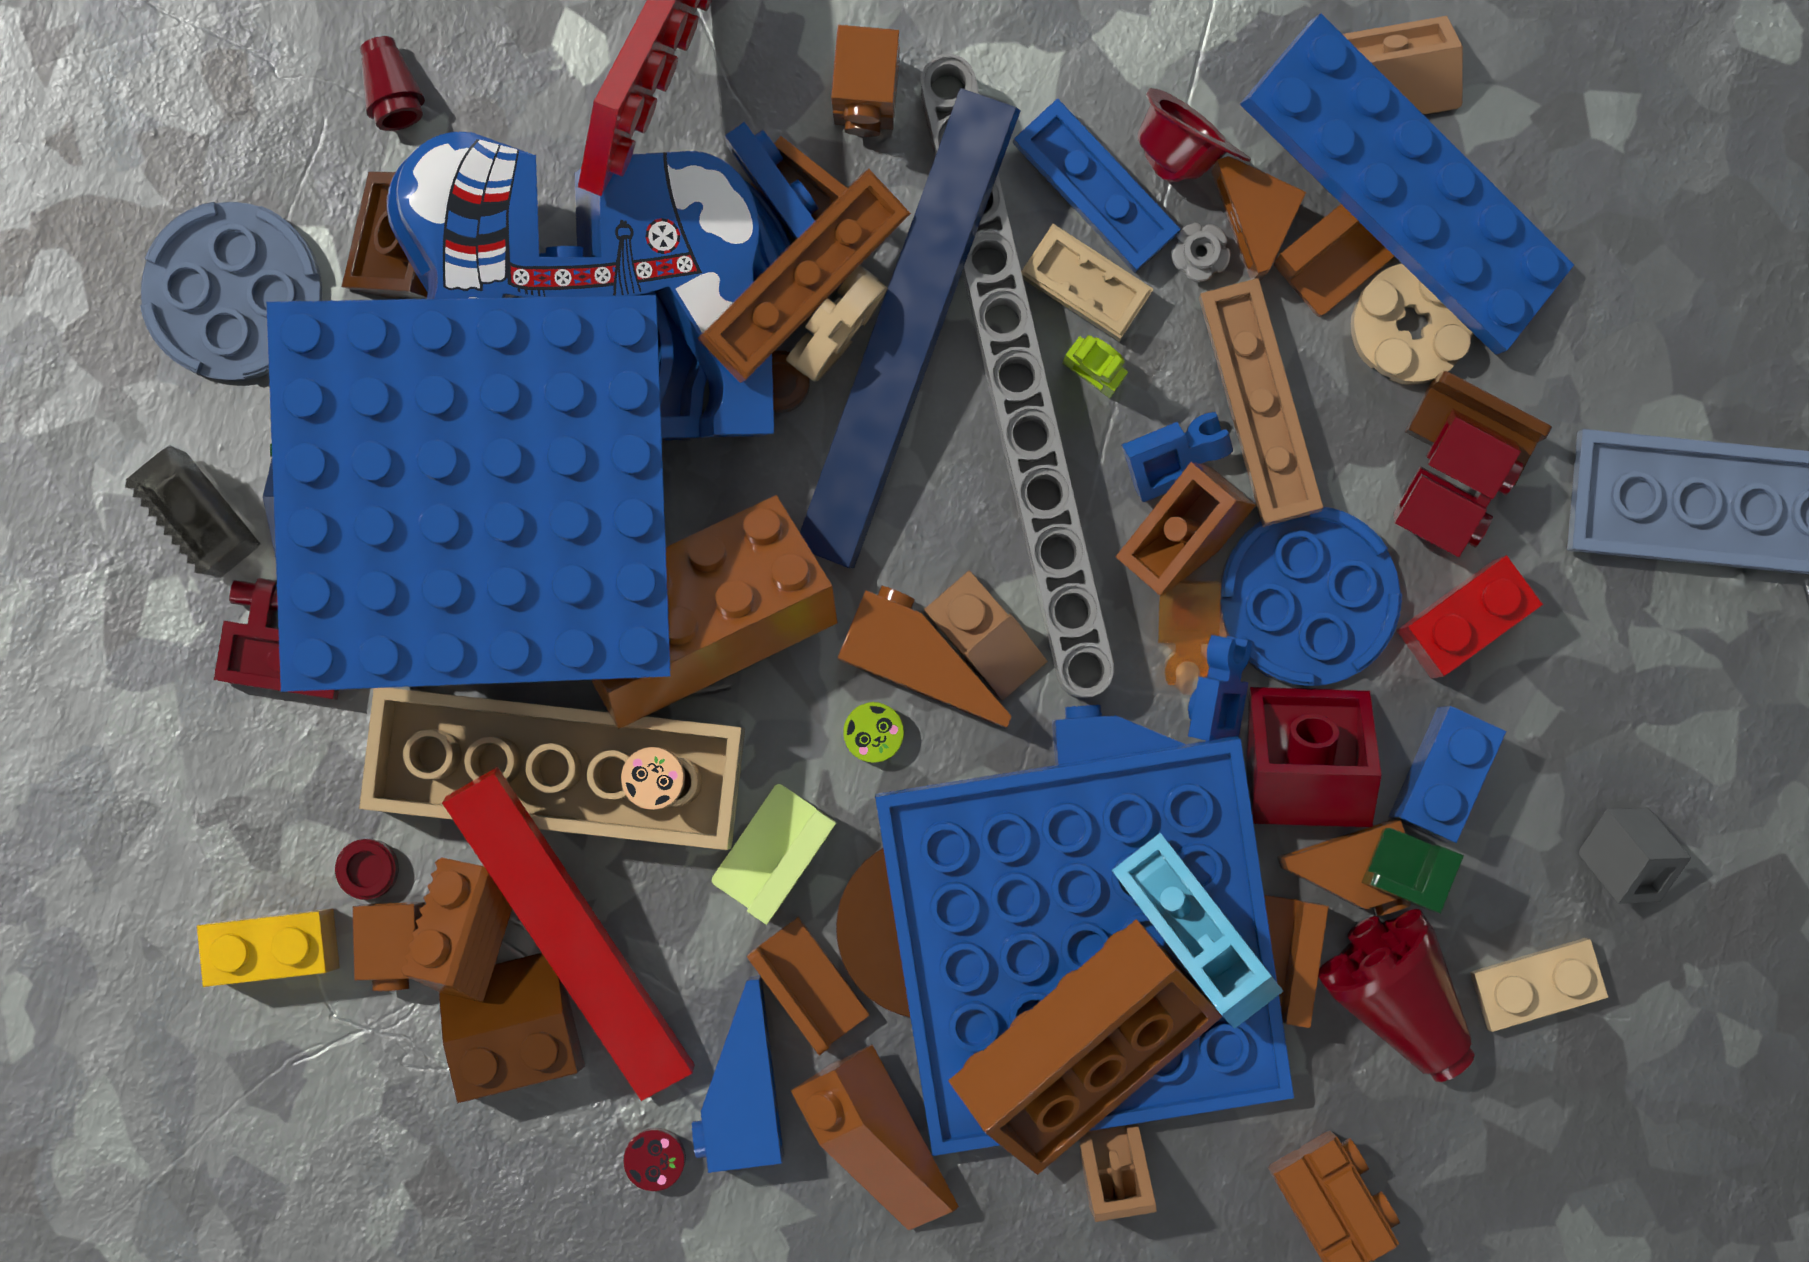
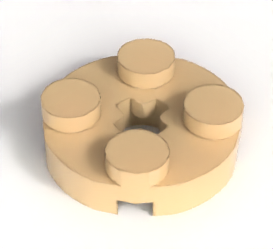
M1403 264L1392 266L1380 272L1361 292L1351 316L1352 340L1360 358L1371 369L1375 368L1380 374L1390 377L1389 380L1406 385L1427 383L1435 379L1441 372L1450 371L1468 352L1473 335ZM1405 308H1415L1418 315H1425L1428 325L1421 329L1422 338L1412 339L1409 331L1398 330L1397 321L1405 317Z
M859 265L845 279L837 292L843 298H838L835 302L826 299L806 325V328L814 336L807 332L790 352L786 361L814 382L820 380L852 343L851 338L860 326H865L885 297L888 288L877 277Z

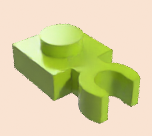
M1087 335L1085 339L1079 336L1066 353L1062 362L1063 365L1109 399L1128 374V371L1122 367L1125 364L1123 356L1103 340L1096 337L1093 338L1090 335Z

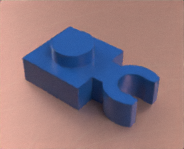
M1211 635L1207 647L1208 675L1207 677H1198L1197 688L1192 693L1189 701L1188 714L1191 722L1188 737L1205 741L1239 737L1249 682L1241 681V676L1250 658L1251 640L1232 636Z

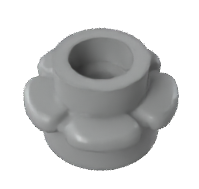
M1191 223L1180 230L1177 235L1178 242L1171 249L1172 261L1178 270H1181L1191 280L1203 282L1210 280L1214 273H1222L1226 269L1230 261L1231 252L1226 248L1227 236L1219 227L1213 224L1201 226L1199 223ZM1199 246H1203L1207 250V254L1203 257L1196 254V248Z

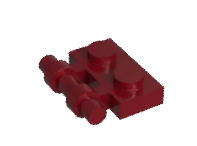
M258 578L256 583L234 580L231 585L229 600L231 604L250 607L248 624L223 621L214 680L281 691L279 629L271 628L273 614L275 611H278L277 580ZM339 689L288 692L338 700Z

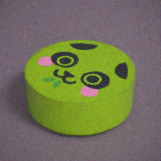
M869 702L856 707L848 715L844 724L843 736L847 748L855 757L865 762L877 763L891 758L899 750L903 741L904 730L899 715L891 707L882 703Z

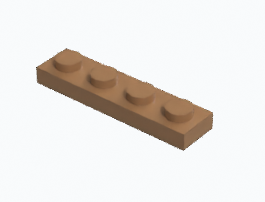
M1259 278L1200 293L1199 301L1262 526L1265 527L1321 512L1323 504Z

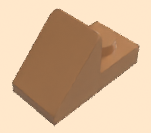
M970 570L924 609L929 618L1002 701L1048 662L1011 613L1008 615Z

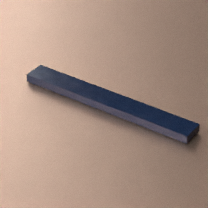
M962 88L959 90L800 530V534L816 556L847 568H855L1021 112L1017 107Z

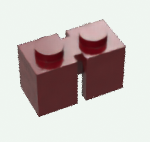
M1453 408L1426 455L1430 459L1428 465L1477 492L1473 495L1420 466L1393 512L1395 524L1459 558L1467 544L1476 548L1485 536L1493 519V516L1486 512L1491 499H1494L1497 492L1507 495L1523 469L1524 463L1517 460L1521 453L1518 443Z

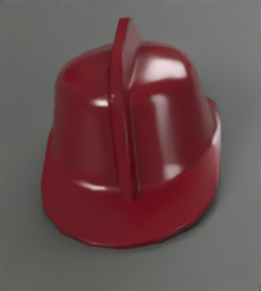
M1150 88L1146 96L1151 105L1138 131L1137 139L1145 151L1146 159L1159 177L1168 182H1179L1185 178L1197 179L1226 153L1247 162L1251 161L1248 155L1227 142L1210 121L1187 103L1160 89Z

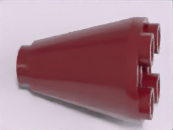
M1420 909L1409 910L1401 916L1383 923L1377 916H1372L1359 922L1348 933L1351 943L1338 956L1331 958L1319 968L1318 978L1336 1001L1423 1074H1430L1436 1082L1448 1081L1460 1075L1471 1065L1475 1054L1470 1048L1472 1038L1435 930Z

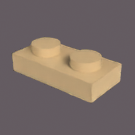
M1588 938L1572 941L1470 972L1487 1030L1491 1032L1608 998L1591 939Z

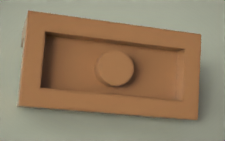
M1447 16L1343 34L1423 115L1458 109L1462 106L1463 46Z

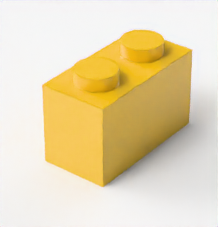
M333 908L197 925L203 987L321 974L340 968Z

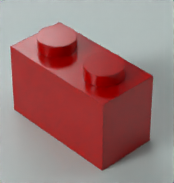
M1506 555L1492 560L1396 631L1431 679L1444 677L1543 604Z

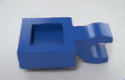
M1216 412L1206 413L1194 419L1185 433L1178 422H1175L1122 444L1135 491L1142 502L1167 493L1191 462L1202 464L1207 461L1219 460L1233 452L1229 432L1226 429L1221 430Z

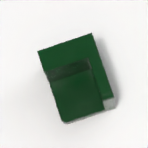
M1384 828L1361 883L1429 911L1441 914L1464 855L1442 846L1431 845L1393 828Z

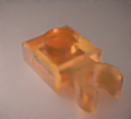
M1183 580L1164 596L1159 595L1158 643H1175V650L1168 655L1164 665V673L1168 685L1176 684V669L1183 662L1195 663L1199 668L1198 677H1207L1209 666L1207 657L1201 651V644H1208L1211 635L1219 636L1220 581Z

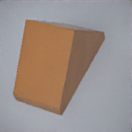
M1138 1123L1088 1131L1078 1140L1089 1207L1095 1222L1157 1212Z

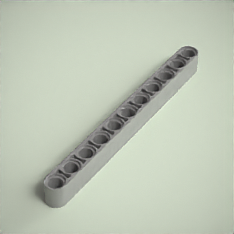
M942 54L933 58L925 66L921 76V99L934 156L937 154L956 98L945 100L938 97L931 88L932 84L942 76H953L962 82L965 90L979 94L976 77L971 65L964 58L954 54ZM997 175L989 197L992 207L982 216L962 275L1056 676L1061 688L1069 695L1079 699L1091 698L1102 693L1110 685L1114 675V663L999 175ZM983 248H992L998 250L1003 255L1006 265L1000 272L994 275H985L974 267L972 257ZM996 306H1007L1017 313L1019 325L1014 331L1000 334L988 326L985 320L986 314ZM1015 363L1024 365L1032 374L1033 384L1022 392L1007 390L999 379V373L1005 366ZM1025 421L1038 423L1046 433V444L1036 451L1021 449L1013 438L1015 427ZM1039 479L1053 482L1060 492L1059 504L1050 510H1040L1030 504L1027 498V487L1032 482ZM1059 537L1071 544L1074 551V559L1069 567L1053 569L1043 562L1041 546L1046 540ZM1075 596L1085 603L1088 617L1083 626L1069 629L1057 621L1054 607L1060 598ZM1088 654L1099 662L1101 677L1095 686L1082 688L1071 681L1068 667L1074 656Z

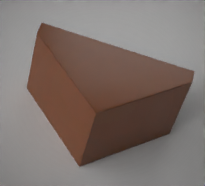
M1226 156L1216 161L1211 173L1250 280L1256 278L1262 280L1270 270L1306 192L1233 157Z

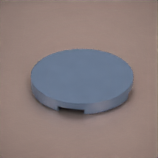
M210 202L194 207L172 220L155 238L145 256L147 261L141 282L142 305H140L149 333L161 350L173 361L193 373L213 380L244 381L269 374L266 302L322 301L321 274L310 246L290 223L262 206L259 207L241 202Z

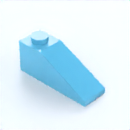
M1161 833L1112 869V872L1219 1013L1234 1029L1283 992L1282 988Z

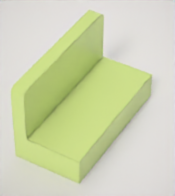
M777 784L712 877V883L747 907L748 913L767 925L837 822L782 784Z

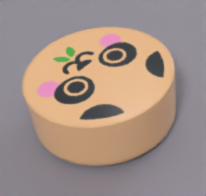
M648 747L638 750L628 758L622 769L621 783L624 793L635 805L644 809H661L672 804L680 796L684 788L685 773L681 762L673 753L662 748Z

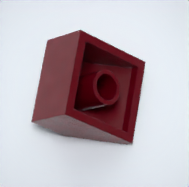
M1250 687L1248 701L1247 784L1253 824L1372 827L1382 775L1370 691Z

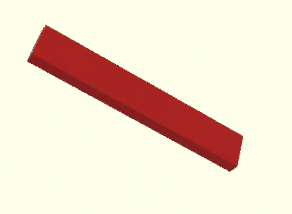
M496 767L447 795L442 802L443 806L639 1099L643 1101L693 1074L694 1062L500 769Z

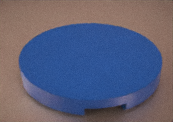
M1323 506L1321 512L1265 527L1262 526L1261 521L1258 522L1236 543L1227 558L1221 575L1219 605L1222 622L1228 636L1251 640V653L1248 663L1264 675L1283 683L1297 686H1322L1342 681L1361 672L1376 660L1386 648L1394 634L1400 617L1402 594H1400L1397 571L1387 550L1388 547L1375 531L1364 522L1344 511Z

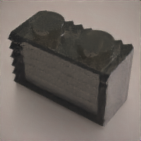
M171 445L165 447L126 479L125 488L133 490V497L141 500V507L149 509L148 516L156 518V526L164 528V535L172 537L171 544L180 547L179 554L187 556V564L195 566L194 573L211 578H221L261 544L187 452L183 450L181 451Z

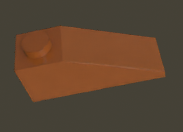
M883 585L878 595L865 590L838 655V660L1002 728L1008 727L1012 716L922 613L911 609L915 601L914 598Z
M873 1045L828 1065L791 1090L819 1145L906 1229L916 1228L949 1214L959 1207Z

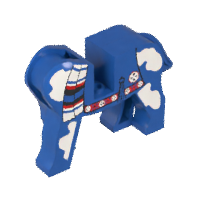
M450 132L431 138L420 145L397 169L390 183L387 195L388 219L394 235L428 293L427 299L656 295L662 441L690 440L700 437H759L774 434L772 354L745 381L740 383L697 339L792 244L780 217L772 205L724 160L698 151L633 154L625 174L619 176L613 173L602 196L578 188L581 169L575 172L577 246L546 247V253H539L536 155L476 133ZM708 379L709 400L706 410L702 415L704 386Z

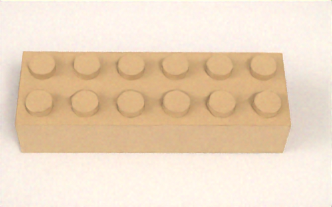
M374 688L359 809L452 819L442 804L445 797L498 767L539 829L729 850L732 849L745 728L643 717L618 729L609 712L394 688ZM657 747L668 750L679 759L685 773L684 788L680 796L667 807L644 809L631 802L624 793L621 783L624 764L632 754L643 748Z

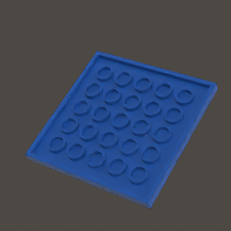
M656 295L266 302L281 692L671 676Z
M1238 736L875 794L933 1156L1000 1145L983 1131L948 1080L963 1068L965 1062L973 1054L987 1048L1008 1030L1017 1016L1031 1010L1057 987L1059 981L1066 974L1080 968L1103 948L1110 936L1125 929L1135 919L1157 939L1200 988L1112 872V869L1159 833L1164 836L1277 982L1241 739ZM1279 995L1235 1029L1224 1017H1221L1090 1131L1293 1099L1294 1093Z

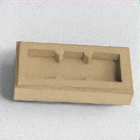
M1052 224L1021 271L1023 280L1119 342L1153 291L1152 287L1055 224Z

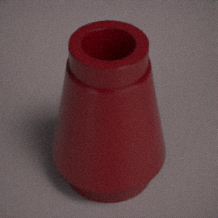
M379 36L365 41L360 46V52L362 55L367 116L374 119L377 128L384 131L401 130L416 124L423 117L421 106L424 104L425 98L397 48L394 38Z

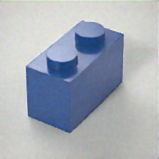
M1437 707L1388 817L1401 820L1403 824L1443 842L1457 843L1507 731L1455 707Z

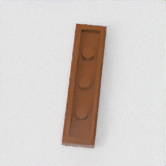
M870 169L866 170L697 339L740 383L745 381L911 213Z

